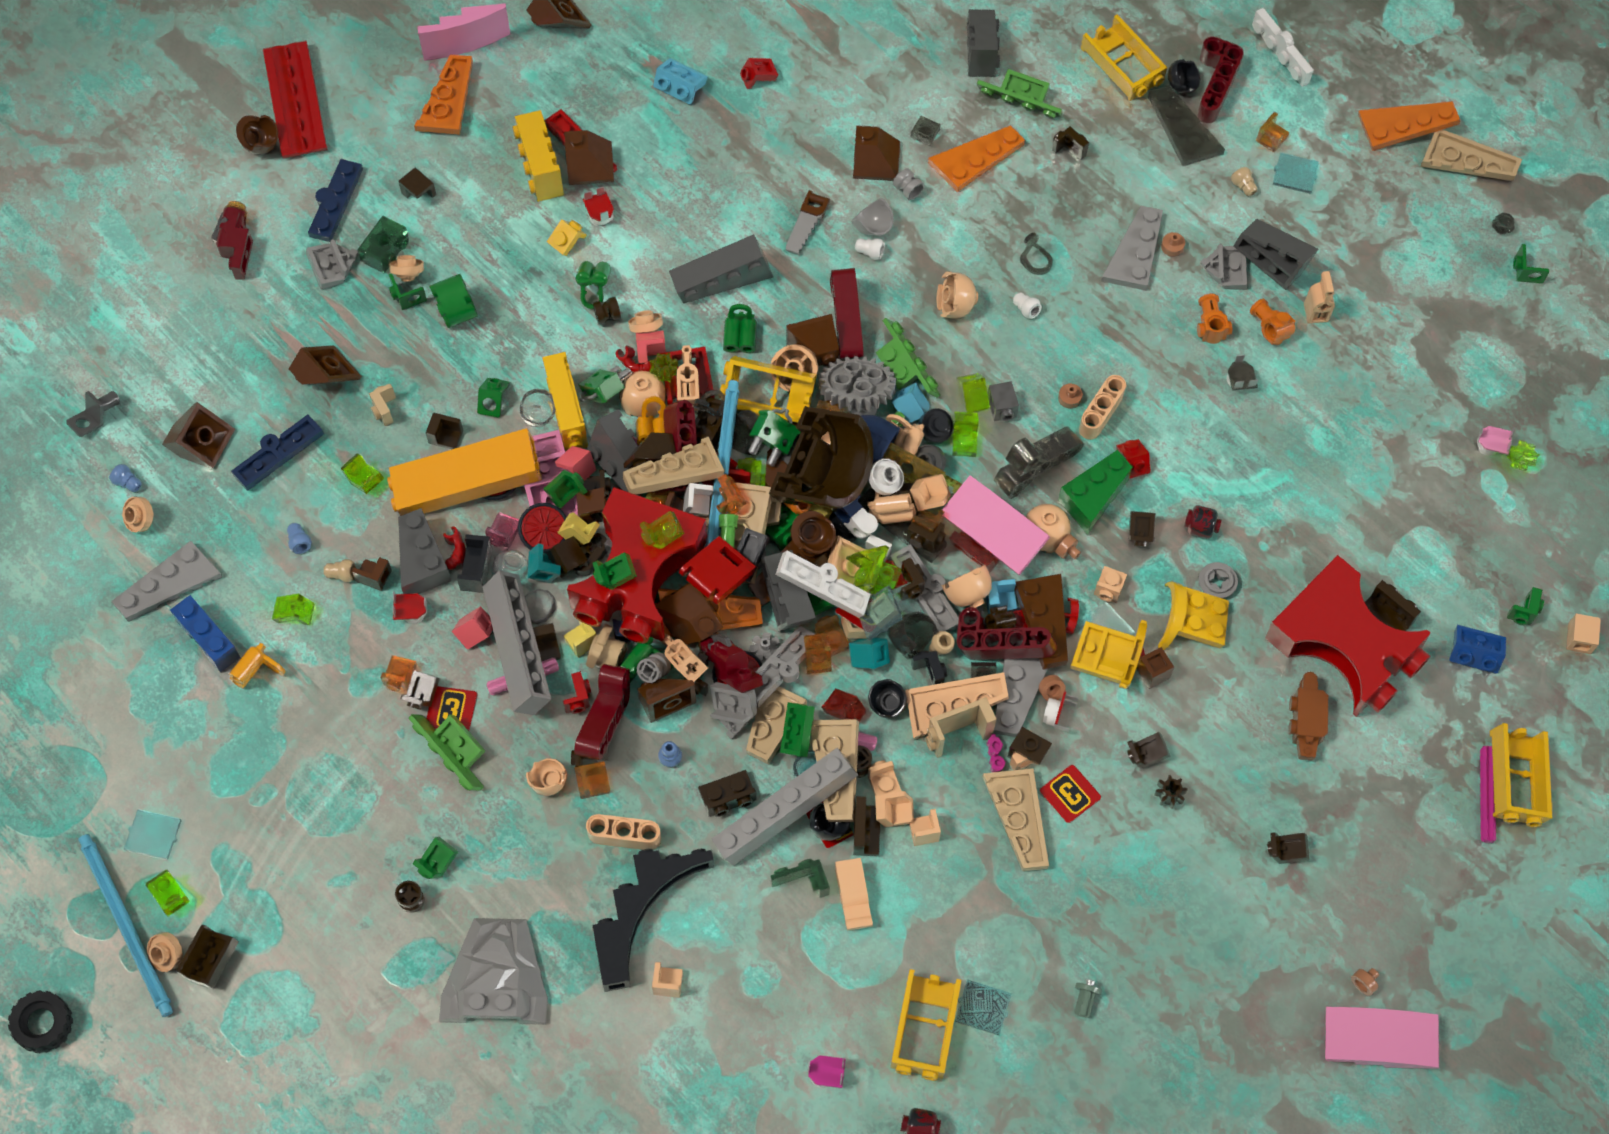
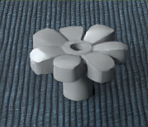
M763 633L762 638L756 635L752 639L754 645L749 647V651L756 654L755 656L761 662L763 658L766 661L779 648L777 647L780 644L777 637L770 639V633Z

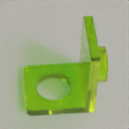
M976 373L956 378L957 382L962 385L966 412L970 413L989 408L985 377Z

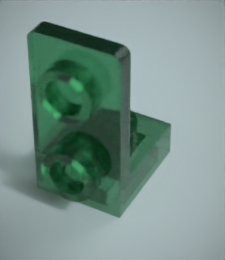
M806 859L801 861L797 867L791 869L783 867L774 871V874L770 876L771 886L776 887L811 875L808 877L810 887L813 892L817 890L819 898L830 893V886L820 859L815 861L813 859Z

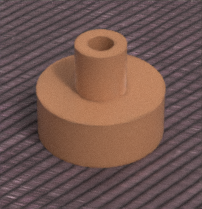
M1168 233L1163 237L1161 249L1168 256H1179L1184 250L1185 239L1178 233Z
M1068 383L1063 385L1058 395L1059 403L1065 408H1076L1081 403L1082 390L1076 384Z
M1069 534L1059 544L1055 553L1062 559H1065L1068 555L1077 559L1081 554L1076 548L1078 540Z
M1056 675L1045 677L1039 684V692L1047 701L1049 698L1059 700L1066 690L1065 684Z
M1371 968L1368 972L1358 969L1351 976V980L1363 994L1371 996L1378 989L1375 979L1379 976V973L1374 968Z

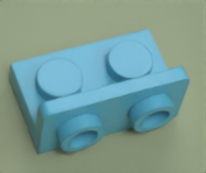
M669 58L657 67L653 86L687 104L693 103L695 92L706 84L708 76Z

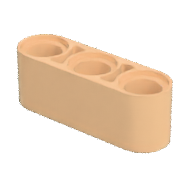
M1119 375L1109 376L1083 413L1079 426V433L1083 438L1088 440L1097 438L1124 396L1126 381L1123 377ZM1110 388H1115L1118 391H1112ZM1098 406H1105L1106 409H1102ZM1087 423H1092V424H1094L1095 426H1094V427L1088 426Z
M595 814L586 822L588 837L595 844L654 850L661 843L660 828L656 822L651 820ZM597 825L605 827L601 833H594L592 829ZM622 828L630 830L627 836H619L617 834ZM648 831L656 834L653 839L647 840L643 838V835Z

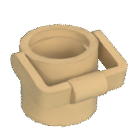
M605 623L600 634L597 633L593 639L586 662L587 667L594 668V666L601 668L603 664L620 667L623 663L627 643L609 637L613 629L612 626Z

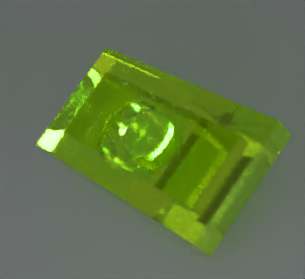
M954 412L952 456L976 457L979 425L978 413Z
M884 545L859 551L846 557L847 560L859 567L854 576V586L864 591L874 588L889 550L888 546Z

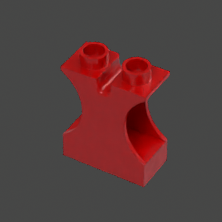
M613 487L602 511L605 533L612 542L611 552L607 561L624 552L629 554L637 577L613 590L599 585L594 575L584 581L570 584L567 588L570 607L574 610L573 616L577 620L593 627H599L603 620L609 622L613 613L620 610L623 623L619 632L624 637L637 643H647L649 637L663 641L665 638L663 618L655 607L658 588H661L671 575L679 571L684 564L703 550L707 539L706 519Z
M1337 555L1272 621L1265 639L1287 658L1309 656L1321 659L1335 667L1349 684L1353 695V715L1356 717L1368 705L1379 713L1398 692L1388 682L1392 675L1396 676L1402 671L1411 679L1431 657L1422 649L1431 632L1428 630L1402 631L1378 620L1370 612L1363 600L1360 589L1361 574Z

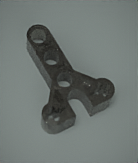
M1068 426L1035 443H1031L1027 438H1022L1010 449L1005 458L1010 464L999 469L994 482L1009 499H1012L1019 495L1041 473L1079 453L1084 443Z

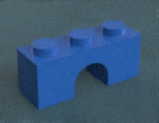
M191 595L170 609L177 623L190 638L196 641L206 657L220 673L241 658L235 646Z

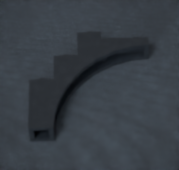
M644 849L639 851L638 854L633 855L639 885L633 886L632 883H626L618 886V889H614L613 894L618 920L605 918L599 920L598 924L592 925L604 992L631 987L629 973L631 947L637 929L645 914L660 895L675 883L694 873L714 868L712 850L696 849L688 855L671 854L660 860L659 850Z

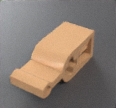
M1330 271L1321 273V281L1312 285L1304 301L1307 323L1328 322L1335 307L1333 299L1335 293Z
M684 345L682 347L684 364L680 365L677 369L678 401L688 400L692 403L694 411H699L698 370L695 365L691 364L692 353L690 345Z
M665 633V638L661 642L667 647L665 650L666 658L687 680L695 682L708 667L682 640H673Z
M861 858L835 862L836 878L847 931L873 927Z

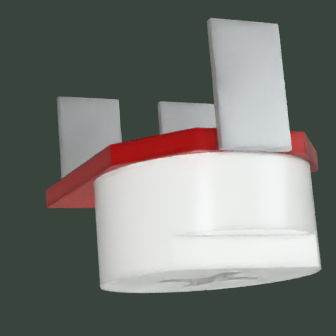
M604 186L597 188L596 195L592 196L591 191L584 193V199L582 200L592 224L595 226L604 225L613 220L614 208Z
M393 591V620H405L411 624L422 622L427 614V600L425 596L422 597L418 593L395 594Z
M1064 692L1061 701L1049 698L1043 722L1054 726L1055 729L1069 732V728L1058 725L1064 704L1073 707L1077 706V703L1065 700V698L1078 701V697Z

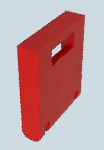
M706 347L691 348L692 358H695L696 364L693 365L698 370L699 401H705V394L707 393L710 398H715ZM682 350L659 353L668 405L672 404L675 398L678 402L677 369L679 366L673 367V361L683 360Z
M718 536L684 564L679 574L685 576L689 573L686 580L707 598L717 591L718 593L712 600L717 605L754 573L756 566Z

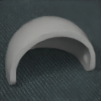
M879 198L858 213L851 222L861 233L877 236L890 231L894 218L889 204L883 198Z

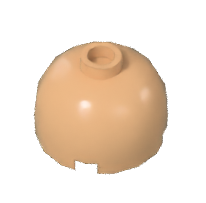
M947 271L942 276V278H945L943 285H938L936 296L937 309H942L943 314H940L941 317L961 318L966 316L973 309L974 305L977 304L978 292L973 281L967 275Z
M786 345L776 352L771 361V365L806 373L817 374L818 372L817 358L810 349L803 345ZM771 374L773 380L775 381L776 374ZM780 376L778 386L785 391H790L792 378Z
M634 372L622 382L625 388L619 392L620 404L629 416L641 417L643 401L648 397H660L666 402L665 386L661 379L651 372ZM657 402L649 403L647 405L648 413H646V417H654L659 414L660 404Z
M1041 504L1033 507L1026 515L1027 519L1050 537L1040 549L1041 551H1046V553L1055 552L1063 539L1071 533L1070 520L1066 512L1058 506Z
M983 565L941 586L948 599L956 606L976 608L984 604L983 598L989 595L992 589V580L986 565Z

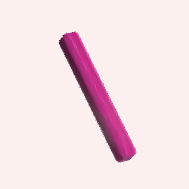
M1483 746L1480 749L1481 841L1484 843H1494L1496 840V817H1493L1495 804L1492 746Z

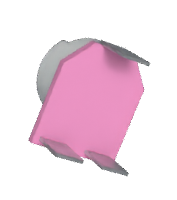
M1482 426L1477 438L1478 450L1487 456H1493L1497 453L1508 455L1512 444L1511 438L1514 433V427L1509 431L1493 426L1485 428Z

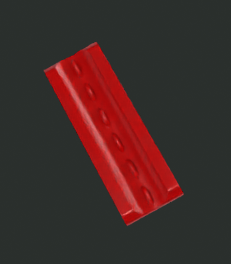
M307 40L288 45L263 48L282 157L287 158L328 150Z

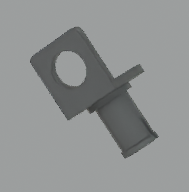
M90 391L85 392V410L67 419L66 424L79 437H83L103 426L104 412L120 404L116 392L111 391L97 399ZM78 420H87L90 425L86 428H80L76 425V422Z

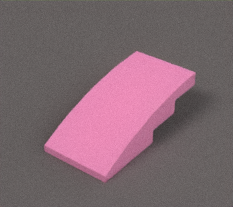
M506 3L461 8L462 15L439 17L440 24L418 26V35L424 61L447 58L450 54L459 55L490 45L510 35Z
M559 430L532 436L534 438L542 480L524 485L529 506L537 503L555 505L543 488L563 470L570 472V470L557 467L555 463L565 453ZM577 494L560 508L566 516L573 512L578 516Z
M970 475L940 512L945 519L958 527L965 535L1019 576L1050 538L1049 535Z
M1326 1007L1325 1059L1327 1062L1383 1065L1384 1068L1439 1069V1015L1377 1008Z

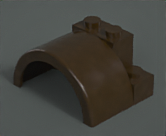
M805 406L796 426V429L801 434L785 472H777L769 495L779 502L798 505L799 502L828 508L845 507L860 495L870 476L873 463V440L870 429L865 420L858 414ZM827 431L829 432L831 444L821 439Z

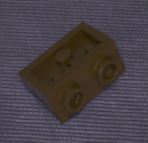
M707 397L705 403L700 407L698 416L695 419L697 444L701 443V439L709 437L712 445H716L721 433L725 401Z
M746 770L698 787L708 817L713 815L715 817L723 816L730 809L738 806L739 808H745L757 800L756 790L752 787Z
M856 796L853 855L878 856L880 823L876 820V806L866 805V797Z

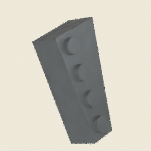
M754 234L669 270L677 294L683 304L773 278L765 254Z

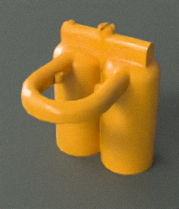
M651 396L643 401L641 417H638L635 422L638 445L651 432L665 433L663 417L665 402L660 397ZM657 402L660 404L661 408L658 411V418H653V416L646 417V413H648L647 405L649 403Z
M263 643L256 647H250L229 673V679L238 687L244 689L262 664L281 676L286 673L279 663L264 654L266 647L263 646Z

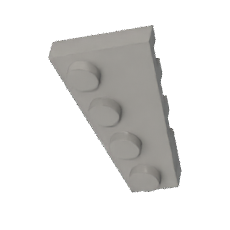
M1140 206L1105 270L1102 282L1147 290L1163 210Z
M190 541L111 602L129 622L158 608V605L168 600L173 601L180 598L179 595L191 589L194 591L203 587L202 584L212 579L216 581L222 578V575Z
M1023 640L1018 641L1015 646H1019ZM1039 658L1004 659L1002 673L1004 672L1009 699L997 704L995 714L997 720L993 733L1016 737L1039 690V684L1047 672V669H1042Z

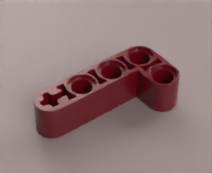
M1217 37L1206 38L1200 54V61L1204 65L1215 69L1201 99L1197 114L1199 120L1203 123H1212L1217 119L1239 71L1244 54L1243 49L1239 45Z
M855 268L831 270L830 289L834 301L839 358L863 357V339Z
M680 400L666 406L663 413L664 432L673 434L676 453L682 451V447L689 444L697 445L695 411L692 403L688 400ZM689 484L652 491L651 493L659 496H668L671 490L677 496H682Z
M974 607L965 608L959 615L957 645L970 660L1047 658L1052 656L1057 650V643L1046 628L987 629L985 619ZM977 619L974 624L969 625L971 621ZM1023 640L1019 646H1015L1018 641ZM999 641L996 646L991 647L994 642ZM975 642L972 647L967 648L970 643Z
M603 664L600 668L598 676L599 693L576 738L574 754L576 756L601 760L628 705L630 698L629 669L609 664Z

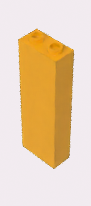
M527 428L389 467L390 477L387 478L389 488L393 491L394 498H391L393 510L401 516L420 508L425 514L542 480L534 438Z

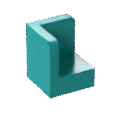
M538 543L529 551L528 578L551 583L560 575L561 566L552 564L548 555L543 553L544 545Z
M886 638L858 639L849 643L852 667L875 669L890 663L888 640Z

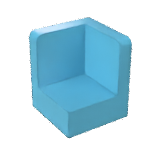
M917 383L897 391L892 400L896 410L900 411L909 423L920 419L924 412H927L930 408L929 402Z
M1015 579L992 582V589L989 595L985 597L988 614H991L990 608L1006 605L1007 610L1017 608L1014 593Z

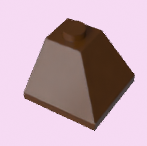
M533 0L526 9L531 16V21L539 27L590 29L592 26L573 0Z
M856 125L853 179L894 181L899 170L900 141L880 127Z
M588 130L565 132L569 185L614 182L612 141Z
M832 314L786 325V345L798 344L807 347L817 358L818 366H828L830 362H836V359H839V346Z
M334 345L301 347L289 367L295 379L302 385L360 380L362 377Z
M196 402L173 424L162 445L180 458L213 469L235 428Z
M690 583L655 603L657 611L674 639H680L685 644L702 641L723 628L721 618L708 598Z
M658 679L652 683L644 682L640 688H637L638 698L650 723L696 703L693 680Z

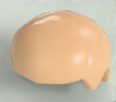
M546 758L539 762H534L531 771L526 772V778L529 786L537 794L551 796L558 793L565 785L567 771L564 765L557 759Z

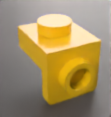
M561 219L546 242L562 255L567 256L579 237L585 239L587 235L581 231L583 227L576 221L571 220L568 222Z

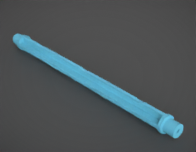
M735 380L728 382V388L725 391L718 458L724 469V477L714 479L705 547L720 536L721 533L719 515L723 514L726 481L728 480L737 403L740 393L738 390L739 382Z
M85 834L78 839L82 846L81 851L84 853L155 1003V1008L159 1009L162 1017H167L173 1013L170 1005L171 1000L168 998L148 958V954L100 856L96 843L92 841L89 834Z

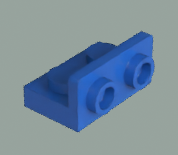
M1457 625L1454 631V644L1449 661L1498 673L1506 656V637Z

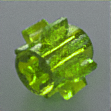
M658 353L655 360H650V373L657 375L660 381L671 382L673 375L677 376L676 367L678 366V360H672L670 353L667 355H660Z
M1521 440L1518 442V445H1511L1509 455L1507 456L1512 462L1510 466L1519 468L1522 471H1527L1528 466H1536L1535 463L1539 456L1534 450L1536 445L1527 444V442Z

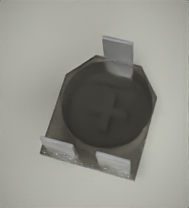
M1237 355L1235 362H1232L1228 369L1227 383L1232 388V391L1258 388V379L1256 380L1253 366L1243 361L1245 355Z

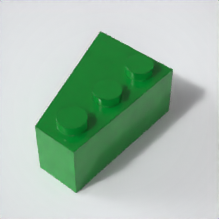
M1116 450L1062 486L1058 501L1088 535L1110 503L1114 501L1128 482L1133 467Z

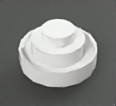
M881 459L872 465L869 483L877 493L891 495L902 487L904 481L903 472L895 461Z

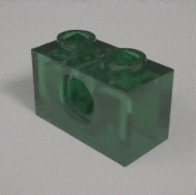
M382 216L357 249L361 262L385 273L389 268L390 262L396 260L400 251L407 247L409 243L407 229L405 226Z

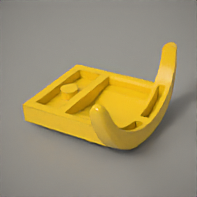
M1170 581L1165 583V587H1169L1171 590L1172 602L1168 624L1158 644V648L1162 647L1163 650L1168 648L1176 635L1217 648L1223 647L1226 638L1229 600L1185 587L1177 582Z
M1085 621L1070 669L1118 683L1119 688L1128 689L1142 652L1147 621H1140L1136 636Z

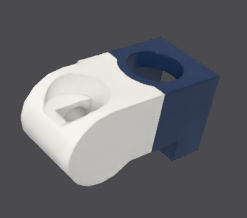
M861 495L845 507L831 509L857 538L864 539L877 529L878 523L875 516L867 513L857 501Z

